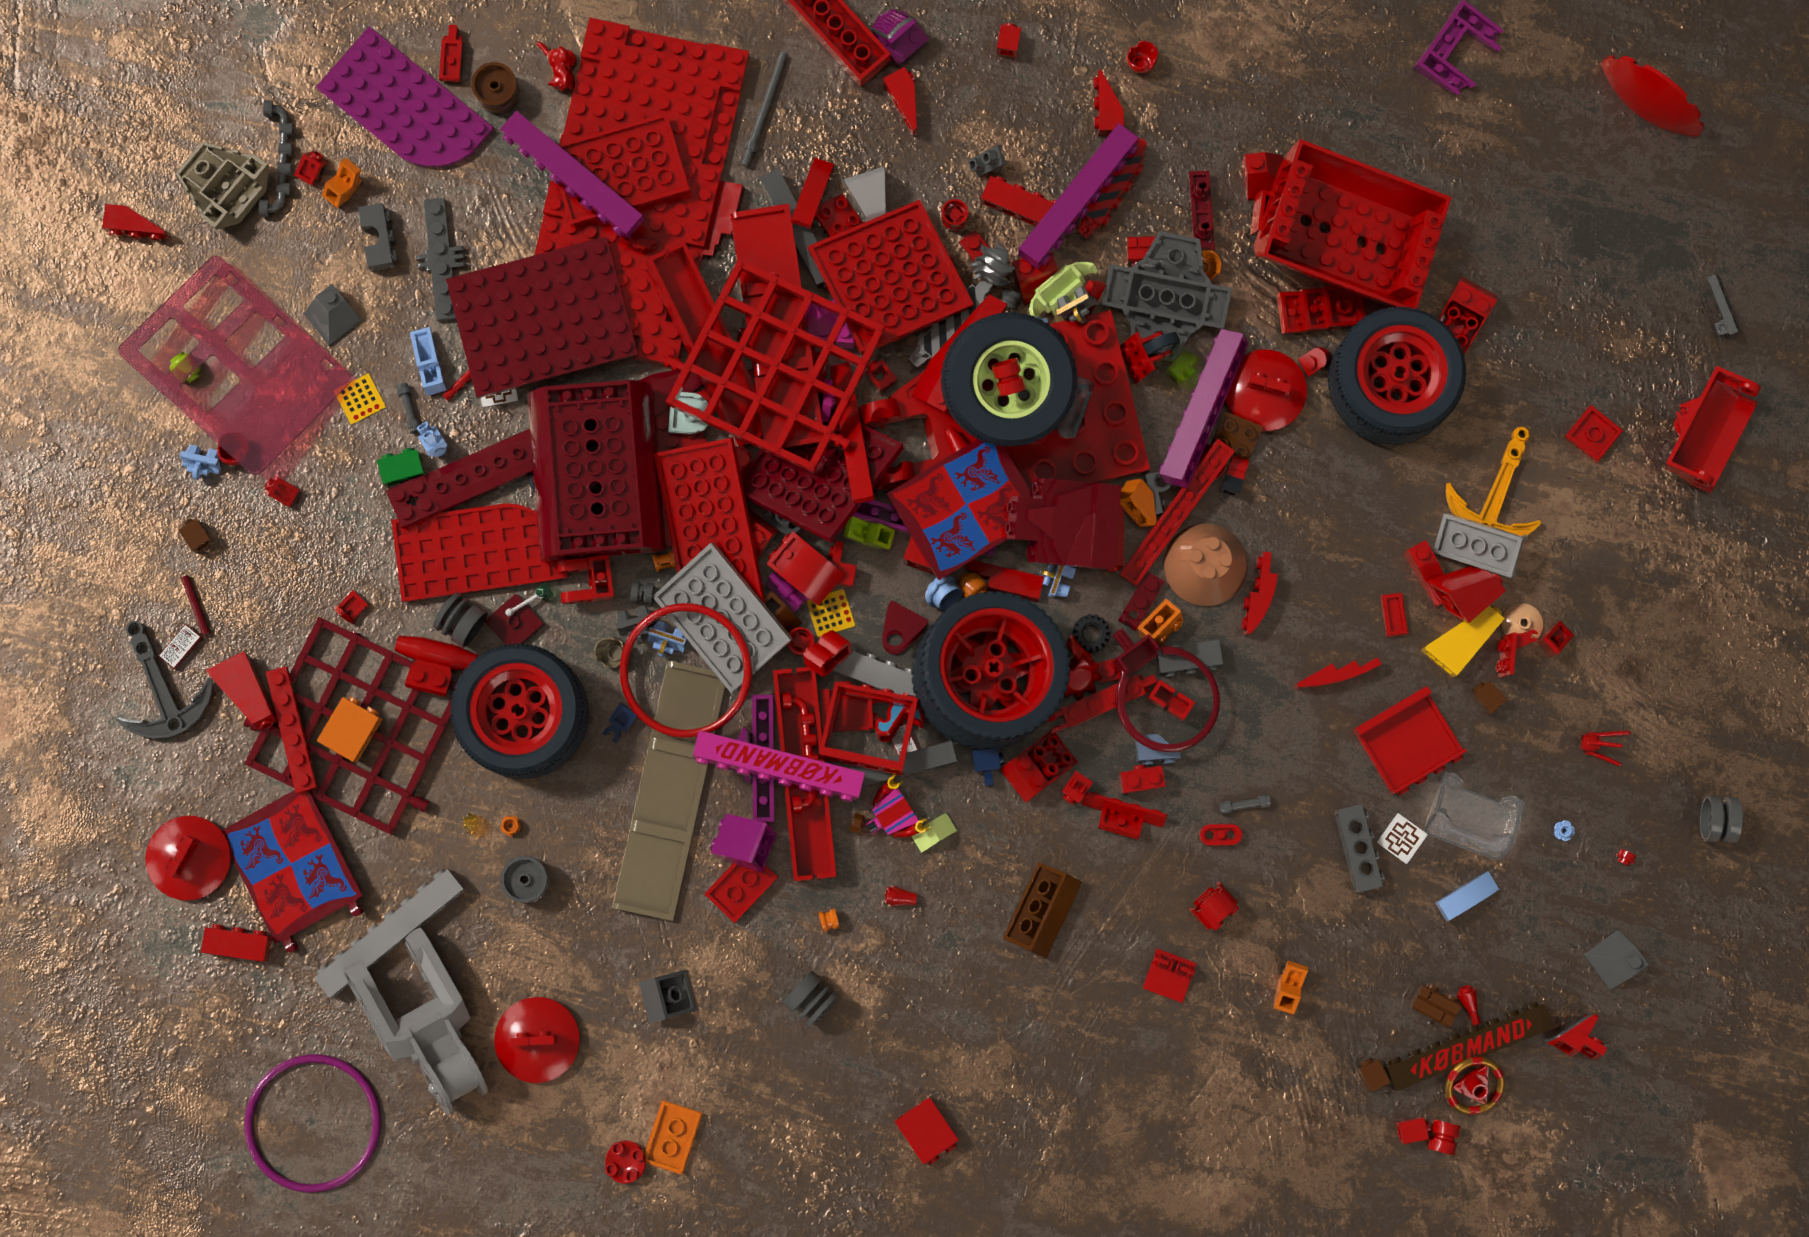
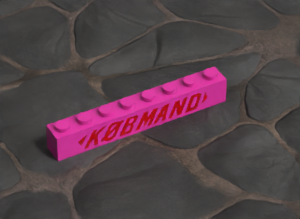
M700 730L697 734L692 759H696V763L701 765H708V763L716 764V768L728 771L731 768L737 770V773L749 776L751 773L758 775V779L779 780L778 783L784 786L795 784L801 790L809 792L812 789L818 790L821 795L832 797V794L841 796V800L853 802V799L857 800L859 798L865 774L857 770Z

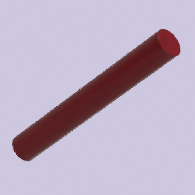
M189 575L183 576L181 580L202 636L208 635L210 630Z

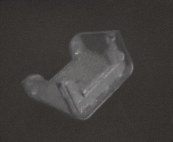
M1445 771L1429 811L1424 831L1430 836L1490 859H1503L1515 844L1525 801L1519 800L1515 796L1504 797L1500 802L1461 788L1462 779L1454 773Z

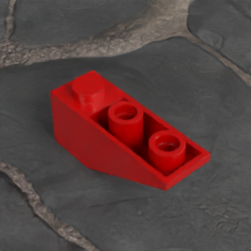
M1098 70L1097 77L1093 78V89L1097 90V97H1094V109L1098 111V117H1094V129H1098V136H1109L1118 123L1124 126V109L1102 70Z
M105 204L102 228L108 235L121 237V234H124L134 239H141L142 236H145L155 241H162V238L169 239V235L163 229L129 207Z

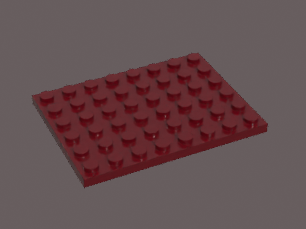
M607 236L446 279L477 399L639 356Z

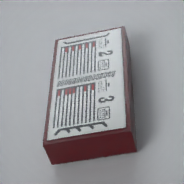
M185 624L158 656L176 670L203 637Z

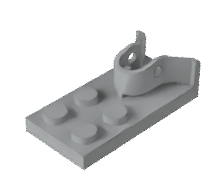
M1446 512L1443 514L1433 553L1513 578L1518 575L1516 567L1523 542L1528 539L1529 535L1520 536Z

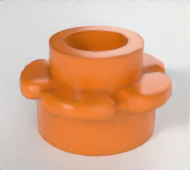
M506 816L502 819L500 829L507 836H514L521 830V824L516 816Z

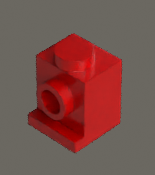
M882 359L878 362L875 360L867 366L866 376L876 387L880 395L897 383L896 376ZM881 373L884 375V378L879 380L876 378V375Z

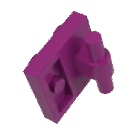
M773 572L764 583L793 613H796L809 600V598L777 572Z

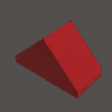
M1559 620L1536 643L1550 657H1553L1562 651L1574 634Z

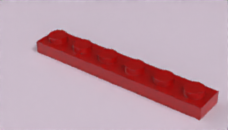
M287 666L266 671L295 793L299 794L316 789L318 785L289 669Z

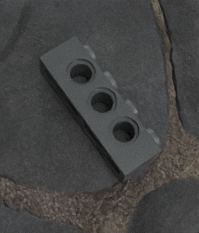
M1362 804L1334 811L1355 893L1383 887L1382 882H1385L1382 870L1378 869L1379 854L1377 849H1373L1372 841H1374L1372 829H1368L1367 820H1369L1367 809L1363 808ZM1352 822H1357L1360 825L1359 833L1356 834L1351 831L1350 826ZM1359 842L1365 845L1366 849L1363 854H1359L1356 851V845ZM1363 863H1367L1371 867L1368 875L1363 874L1361 871Z

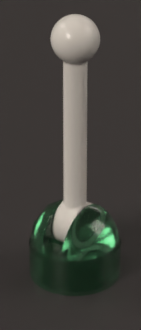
M543 582L536 588L534 596L512 609L508 608L505 613L511 617L515 611L535 599L546 600L554 595L547 583Z

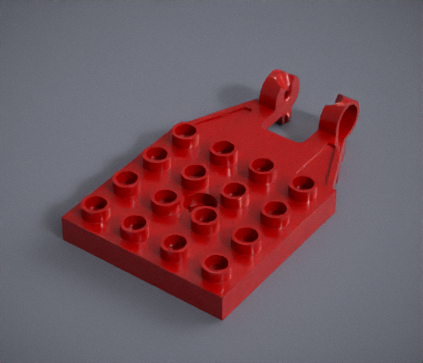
M1111 310L1086 315V322L1083 324L1079 323L1078 320L1071 322L1070 319L1049 324L1058 331V334H1061L1064 341L1067 342L1069 349H1071L1072 357L1075 359V366L1077 367L1076 375L1078 382H1076L1077 391H1075L1076 396L1073 400V405L1069 409L1068 415L1064 417L1063 422L1044 438L1027 445L1004 446L1031 492L1035 478L1105 484L1148 474L1150 471ZM1012 353L1008 357V359L1018 358L1019 360V356L1013 357ZM991 358L988 361V368L992 370L991 366L998 363V361ZM1031 368L1025 369L1023 373L1024 378L1031 380L1034 377V371ZM924 371L893 393L888 399L873 401L859 407L862 424L868 427H875V429H884V427L889 426V423L911 418L922 419L932 459L915 463L904 461L899 463L898 466L889 468L877 483L878 490L897 488L952 455L944 435L947 430L955 427L956 431L968 444L977 440V438L964 431L955 422L950 413L948 415L912 396ZM990 379L984 380L982 383L983 389L985 391L992 390L993 382ZM1026 389L1018 392V398L1021 401L1027 400L1029 394ZM999 395L997 398L998 404L1002 407L1007 405L1008 397Z

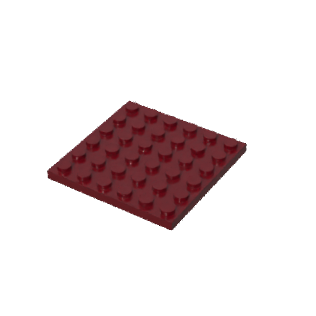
M831 409L829 422H823V425L828 427L835 410ZM861 424L872 487L874 488L903 451L904 446L903 443ZM838 425L835 431L837 435L841 434L840 425ZM832 442L829 443L814 474L773 454H766L762 449H760L741 473L745 498L831 543L862 504L854 505L844 450L841 446H834ZM819 443L785 448L784 450L811 461Z

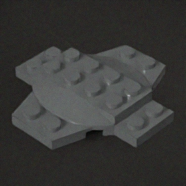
M1159 231L1143 260L1137 262L1131 268L1110 264L1102 305L1122 309L1124 315L1130 321L1131 335L1139 332L1143 339L1159 331H1162L1163 334L1176 332L1180 343L1171 349L1172 354L1163 358V360L1175 362L1191 333L1203 325L1224 329L1232 288L1212 284L1209 277L1203 272L1200 239Z

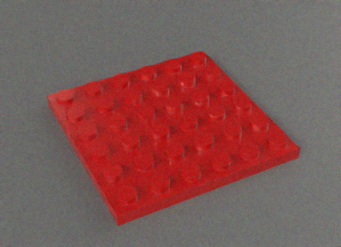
M920 200L808 246V251L834 303L845 308H852L855 313L885 326L886 330L877 348L971 309L974 306ZM847 320L845 325L860 355H863L874 332Z

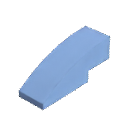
M430 327L410 332L417 367L426 395L429 396L447 391Z
M1489 871L1435 903L1444 919L1449 921L1498 891L1499 888Z

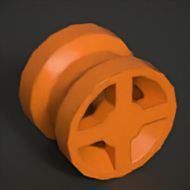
M835 908L830 909L826 913L823 911L818 912L823 933L828 932L831 928H840Z

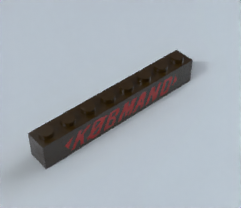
M1537 1001L1525 1005L1526 1009L1523 1011L1512 1010L1505 1013L1506 1017L1499 1020L1498 1017L1487 1020V1025L1479 1028L1478 1025L1467 1028V1033L1463 1035L1455 1033L1447 1037L1448 1041L1443 1043L1435 1041L1427 1045L1428 1049L1420 1051L1418 1048L1408 1052V1057L1400 1059V1056L1388 1060L1389 1064L1385 1065L1384 1068L1393 1090L1399 1091L1449 1071L1458 1063L1470 1057L1486 1056L1553 1029L1554 1025L1545 1004H1538Z

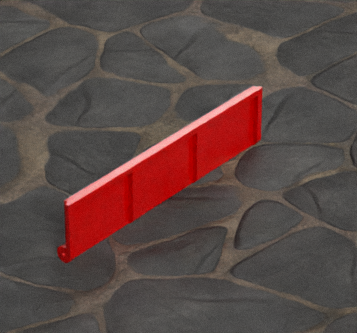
M789 203L730 214L736 259L743 260L769 273H776L780 278L802 288ZM742 272L739 280L743 303L757 308L768 283ZM777 288L765 313L791 325L803 299ZM745 315L747 327L748 323L751 320V317ZM805 317L800 329L809 333L807 317ZM760 322L749 342V348L774 359L786 333ZM795 338L783 364L810 375L814 367L811 345ZM751 360L757 394L769 368ZM778 372L765 398L792 410L805 384ZM813 388L801 415L823 424L818 390ZM760 407L759 416L763 440L775 445L787 418ZM796 423L783 449L820 443L823 435Z

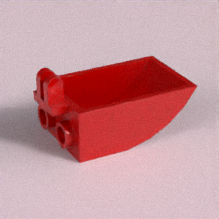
M794 531L791 534L788 533L776 549L769 555V561L766 563L818 606L845 575L843 571Z

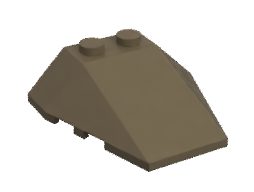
M201 142L179 168L176 175L191 197V201L198 209L201 218L215 229H221L241 223L265 194L270 166L254 154H244L238 150L233 149L232 151L221 146Z

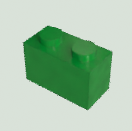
M407 448L397 455L393 453L381 456L382 459L377 460L381 480L385 487L404 483L422 474H426L421 453L417 449Z

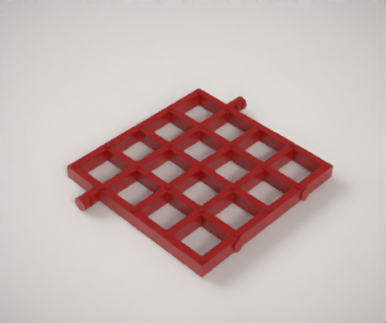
M738 259L685 364L678 358L674 359L672 355H668L666 358L665 367H671L675 372L680 371L666 400V405L814 474L830 442L834 443L836 447L841 446L845 451L850 445V438H844V435L841 434L837 435L835 431L886 330L885 326L855 313L852 308L842 307L780 278L776 273H769ZM742 272L768 283L757 308H753L730 297ZM777 288L803 299L791 325L765 313ZM812 304L839 316L827 341L800 329ZM724 306H728L751 317L739 343L712 331ZM847 320L874 332L862 357L835 345ZM760 322L786 333L774 359L747 347ZM795 338L822 350L810 375L783 364ZM707 340L734 351L722 377L695 365ZM830 354L857 366L845 392L818 380ZM742 356L769 368L757 394L730 382ZM778 372L805 384L792 410L765 398ZM690 374L717 386L704 412L677 400ZM813 388L840 401L828 427L801 415ZM725 390L752 402L740 428L713 416ZM760 407L787 418L775 445L748 433ZM796 423L823 435L811 461L783 449Z

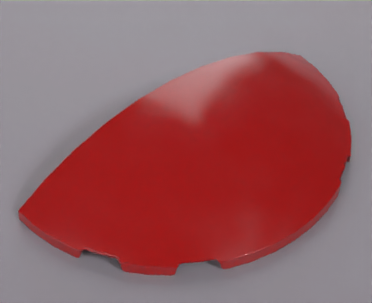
M1611 55L1601 62L1604 73L1616 94L1638 116L1661 129L1677 134L1699 137L1703 132L1704 123L1699 121L1701 116L1700 110L1696 105L1687 102V93L1669 77L1648 64L1645 66L1636 65L1635 59L1627 56L1616 59L1614 55Z

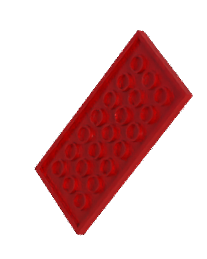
M734 438L653 453L677 573L705 547L714 542L762 602L766 603Z

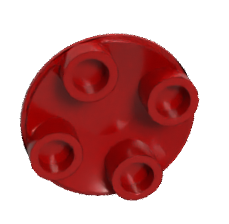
M623 1140L614 1143L610 1147L605 1158V1172L607 1175L622 1184L633 1183L643 1175L646 1168V1156L638 1144Z

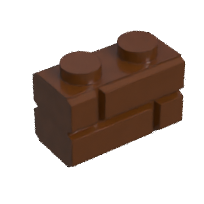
M1432 984L1420 985L1409 1008L1446 1028H1450L1461 1008V1005L1457 1003L1458 999L1448 993L1445 996L1438 993L1439 988Z

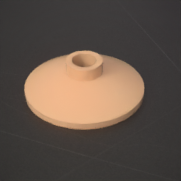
M1518 603L1512 605L1504 612L1503 617L1505 619L1501 622L1504 635L1513 632L1517 634L1524 633L1529 630H1536L1538 632L1537 635L1532 634L1531 638L1538 639L1541 635L1543 619L1540 612L1532 605ZM1522 619L1527 621L1526 627L1521 625Z

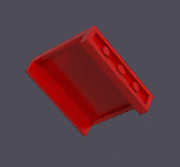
M1428 686L1353 729L1354 734L1391 795L1398 793L1400 796L1410 790L1409 785L1414 782L1419 785L1428 779L1426 775L1434 772V774L1446 769L1444 764L1450 761L1453 764L1464 758L1462 754L1467 751L1466 748L1462 749L1430 696L1432 692Z

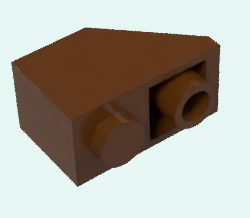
M772 591L765 597L766 603L764 604L788 633L802 624L800 619Z

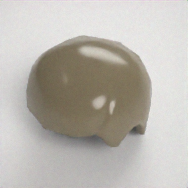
M617 637L602 638L594 648L596 661L606 668L620 667L621 654L625 643Z

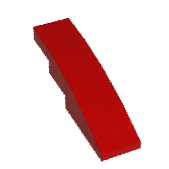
M814 158L794 210L791 223L811 229L833 170V163Z
M1378 657L1359 667L1356 660L1338 670L1332 663L1298 682L1294 687L1295 689L1316 688L1340 683L1360 676L1382 664Z

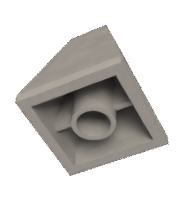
M884 167L842 180L843 185L867 221L886 214Z

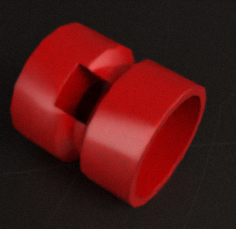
M951 199L943 205L941 221L945 229L950 232H959L965 228L969 213L967 205L959 199Z
M1018 358L1001 361L991 366L995 379H999L997 387L1000 396L1011 395L1027 388L1024 377L1019 375L1021 367Z
M798 627L789 633L793 640L788 643V647L791 653L797 657H803L805 650L815 644L814 636L807 628Z
M1434 1119L1431 1129L1434 1136L1429 1138L1427 1149L1455 1156L1457 1148L1455 1139L1459 1138L1461 1126Z

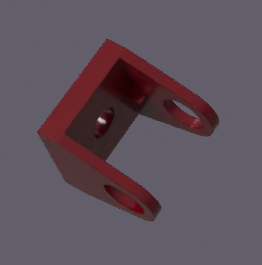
M891 600L887 607L882 634V645L885 651L892 655L902 653L924 633L928 626V619ZM892 634H898L902 637L903 641L897 646H892L887 642V638Z

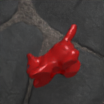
M537 42L536 45L546 55L553 70L554 76L552 81L548 83V86H552L560 91H564L568 87L573 91L575 79L570 68L576 65L575 54L562 46L549 50L544 43Z

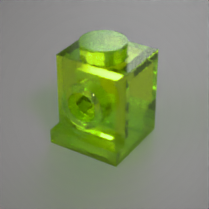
M1185 350L1168 367L1166 372L1182 386L1186 380L1185 376L1189 378L1195 372L1196 368L1194 366L1199 359L1192 352L1188 353Z

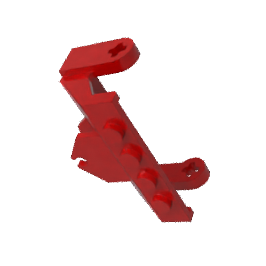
M1716 366L1701 396L1680 404V413L1676 412L1677 419L1674 421L1673 428L1679 439L1666 462L1665 470L1677 474L1690 485L1711 494L1758 403L1743 396L1740 392L1755 397L1758 396L1761 386L1752 380Z

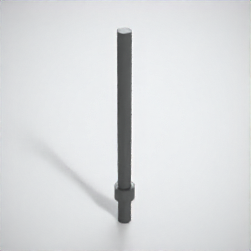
M780 52L750 140L746 142L744 148L746 151L741 165L744 167H749L753 153L757 151V142L788 56L785 52Z

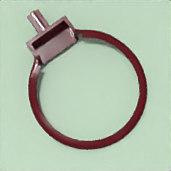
M1123 628L1117 631L1113 637L1125 652L1112 662L1120 672L1115 700L1119 719L1126 731L1140 744L1161 752L1183 751L1201 742L1214 727L1220 709L1219 689L1208 667L1195 655L1184 649L1158 646L1150 634L1134 644ZM1158 652H1161L1162 655L1179 656L1194 663L1205 674L1212 689L1213 708L1207 724L1195 737L1182 743L1162 744L1146 738L1135 729L1126 713L1124 696L1128 682L1127 677L1155 658Z

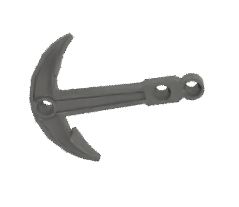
M138 621L129 622L126 626V632L132 637V647L138 661L142 663L161 719L148 722L117 717L116 721L133 734L147 738L161 739L180 735L189 730L203 716L211 700L213 679L208 677L200 691L190 700L192 703L179 710L155 659L156 654L150 639L144 634V625ZM135 627L140 628V631L137 634L134 633ZM146 645L148 647L147 652L142 653L141 649L143 646ZM178 721L179 728L174 729L173 724Z

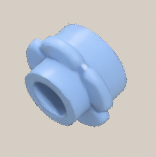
M1567 820L1557 822L1554 826V835L1559 840L1569 841L1571 836L1575 834V828Z

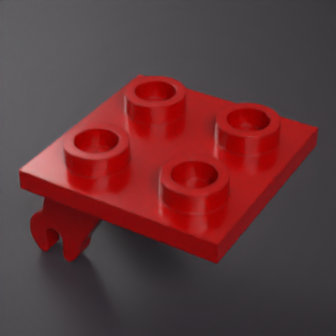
M1529 630L1518 634L1513 632L1499 640L1498 652H1500V660L1496 664V672L1499 673L1498 678L1514 675L1516 649L1537 641V638H1531L1532 634H1538L1536 630Z

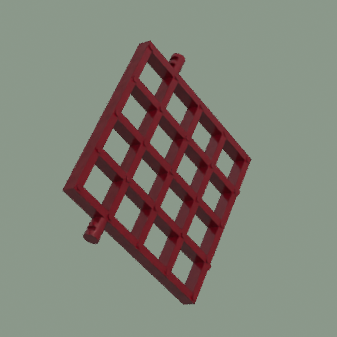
M318 617L290 671L293 688L306 662L332 674L318 703L295 693L297 702L314 709L304 730L309 752L332 762L318 791L315 789L310 791L314 798L390 835H394L409 803L413 804L415 809L421 808L420 811L423 813L429 807V800L422 801V797L418 796L416 798L413 795L451 720V699L440 719L415 707L422 692L420 690L412 689L406 702L380 690L393 661L408 668L414 662L360 637L361 634L351 630L350 632ZM324 628L350 640L336 668L310 656ZM359 644L385 656L371 685L345 673ZM341 679L367 691L360 705L366 710L368 706L371 707L376 696L402 708L388 737L378 732H375L372 737L384 743V746L371 772L345 761V757L338 753L333 755L309 743L323 714L331 717L334 711L328 709L327 706ZM451 681L449 688L455 690L456 682ZM411 713L437 725L423 754L397 742ZM246 717L243 726L246 728L251 726L253 731L258 730ZM275 722L271 727L259 730L260 733L244 764L294 788L289 764H287L283 774L257 762L271 733L282 738L280 729L275 727ZM393 748L420 760L406 789L379 777ZM340 767L367 779L353 808L327 796ZM375 784L402 796L388 825L362 813Z

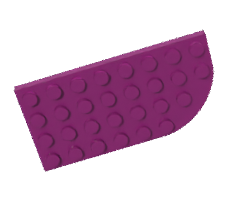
M368 27L316 86L318 91L401 159L421 167L440 168L465 160L479 148L494 130L489 123L371 27Z

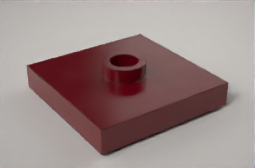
M516 593L485 620L486 624L506 646L507 644L524 643L544 625L527 605L515 611L511 617L506 615L505 612L508 608L512 609L523 602Z

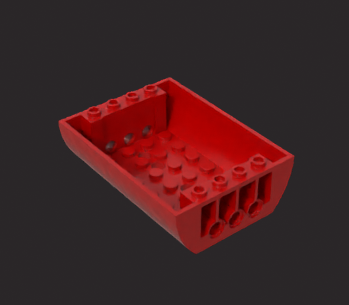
M1299 139L1289 150L1278 168L1255 240L1254 252L1259 258L1389 307L1417 309L1452 197ZM1301 216L1309 218L1310 223L1308 226L1302 225L1300 221ZM1320 223H1325L1328 226L1327 233L1320 231ZM1358 237L1364 238L1366 242L1364 248L1357 244ZM1377 244L1384 247L1383 255L1376 252Z

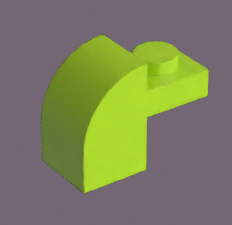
M852 516L846 524L843 536L865 546L890 550L895 529L879 523H869Z

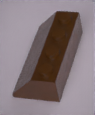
M1038 862L1003 939L1047 959L1082 882L1067 873Z

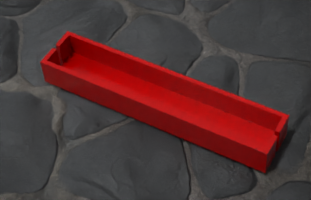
M684 241L668 248L666 253L662 251L648 257L645 265L688 354H690L715 303ZM720 315L712 331L732 340ZM707 340L695 365L722 377L734 351ZM741 358L730 382L756 393L755 385ZM701 379L711 399L717 386ZM725 390L716 411L720 420L740 428L752 402ZM758 411L748 433L763 438ZM728 434L729 438H734L735 446L738 448L749 444Z
M809 667L796 668L797 674L793 675L792 668L773 670L781 751L802 757L805 756L800 708L797 705H792V709L783 710L781 694L790 692L791 696L803 699L808 706L809 713L814 714V726H810L811 734H816L817 745L812 747L813 755L817 754L818 761L825 762V760L819 758L822 727L816 672ZM795 784L784 786L794 882L814 880V875H817V879L836 878L829 797L821 795L820 791L817 790L816 799L813 804L802 808V813H793L791 797L801 796V800L806 799L808 791L799 789V786Z

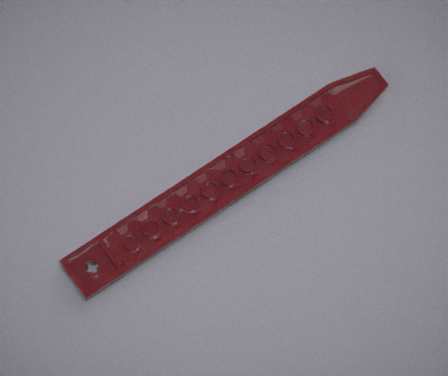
M671 370L655 373L638 380L652 385L655 417L670 410V406L666 405V400L680 371L675 372ZM690 374L681 392L695 393L704 386L701 378ZM588 420L585 423V429L588 431H593L597 427V423L594 420ZM530 428L430 473L422 474L386 490L401 528L405 529L533 472ZM590 441V442H588L586 448H588V447H590V446H592V445L597 444V442H596V441ZM412 497L419 499L416 501L417 505L415 506L408 504Z

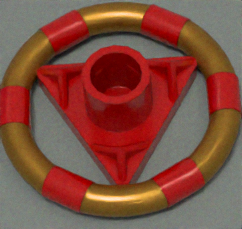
M1485 1057L1465 1059L1458 1063L1447 1076L1445 1083L1446 1098L1455 1110L1463 1114L1475 1115L1486 1112L1495 1106L1503 1095L1505 1088L1504 1073L1500 1066L1491 1059ZM1482 1065L1455 1082L1460 1072L1465 1068ZM1490 1068L1497 1078V1087L1491 1098L1487 1101L1488 1070ZM1453 1089L1482 1103V1105L1464 1106L1460 1104L1453 1093Z

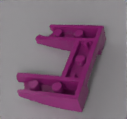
M1465 0L1460 1L1447 18V22L1413 67L1422 75L1456 96L1460 94L1459 89L1465 86L1471 89L1476 85L1474 81L1446 61L1463 34L1467 33L1495 52H1499L1501 45L1496 44L1497 34L1503 33V29Z

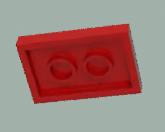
M733 863L704 895L731 921L736 923L777 880L778 876L766 865L762 873Z

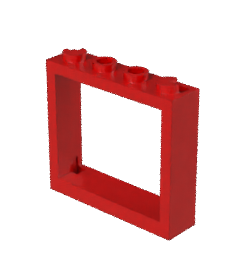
M835 681L819 750V758L903 776L918 707V698L909 695V693L896 694L891 689L883 688L881 691L873 689V686L866 684L856 686L850 681ZM841 694L910 708L899 761L829 748Z

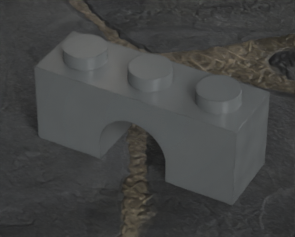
M383 203L358 207L361 228L364 232L376 231L379 233V239L374 245L364 247L367 267L371 272L395 268V261L398 260L396 249L392 248L391 241L395 239L393 229H389L388 221H391L390 210L386 209Z
M1219 639L1198 642L1196 644V657L1210 671H1217L1218 667L1223 665ZM1158 652L1156 656L1159 675L1164 674L1165 678L1175 677L1177 672L1184 671L1185 675L1198 673L1197 670L1200 669L1191 661L1179 656L1162 655L1161 652Z

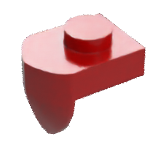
M1316 347L1298 360L1309 377L1329 365L1332 355L1326 348Z

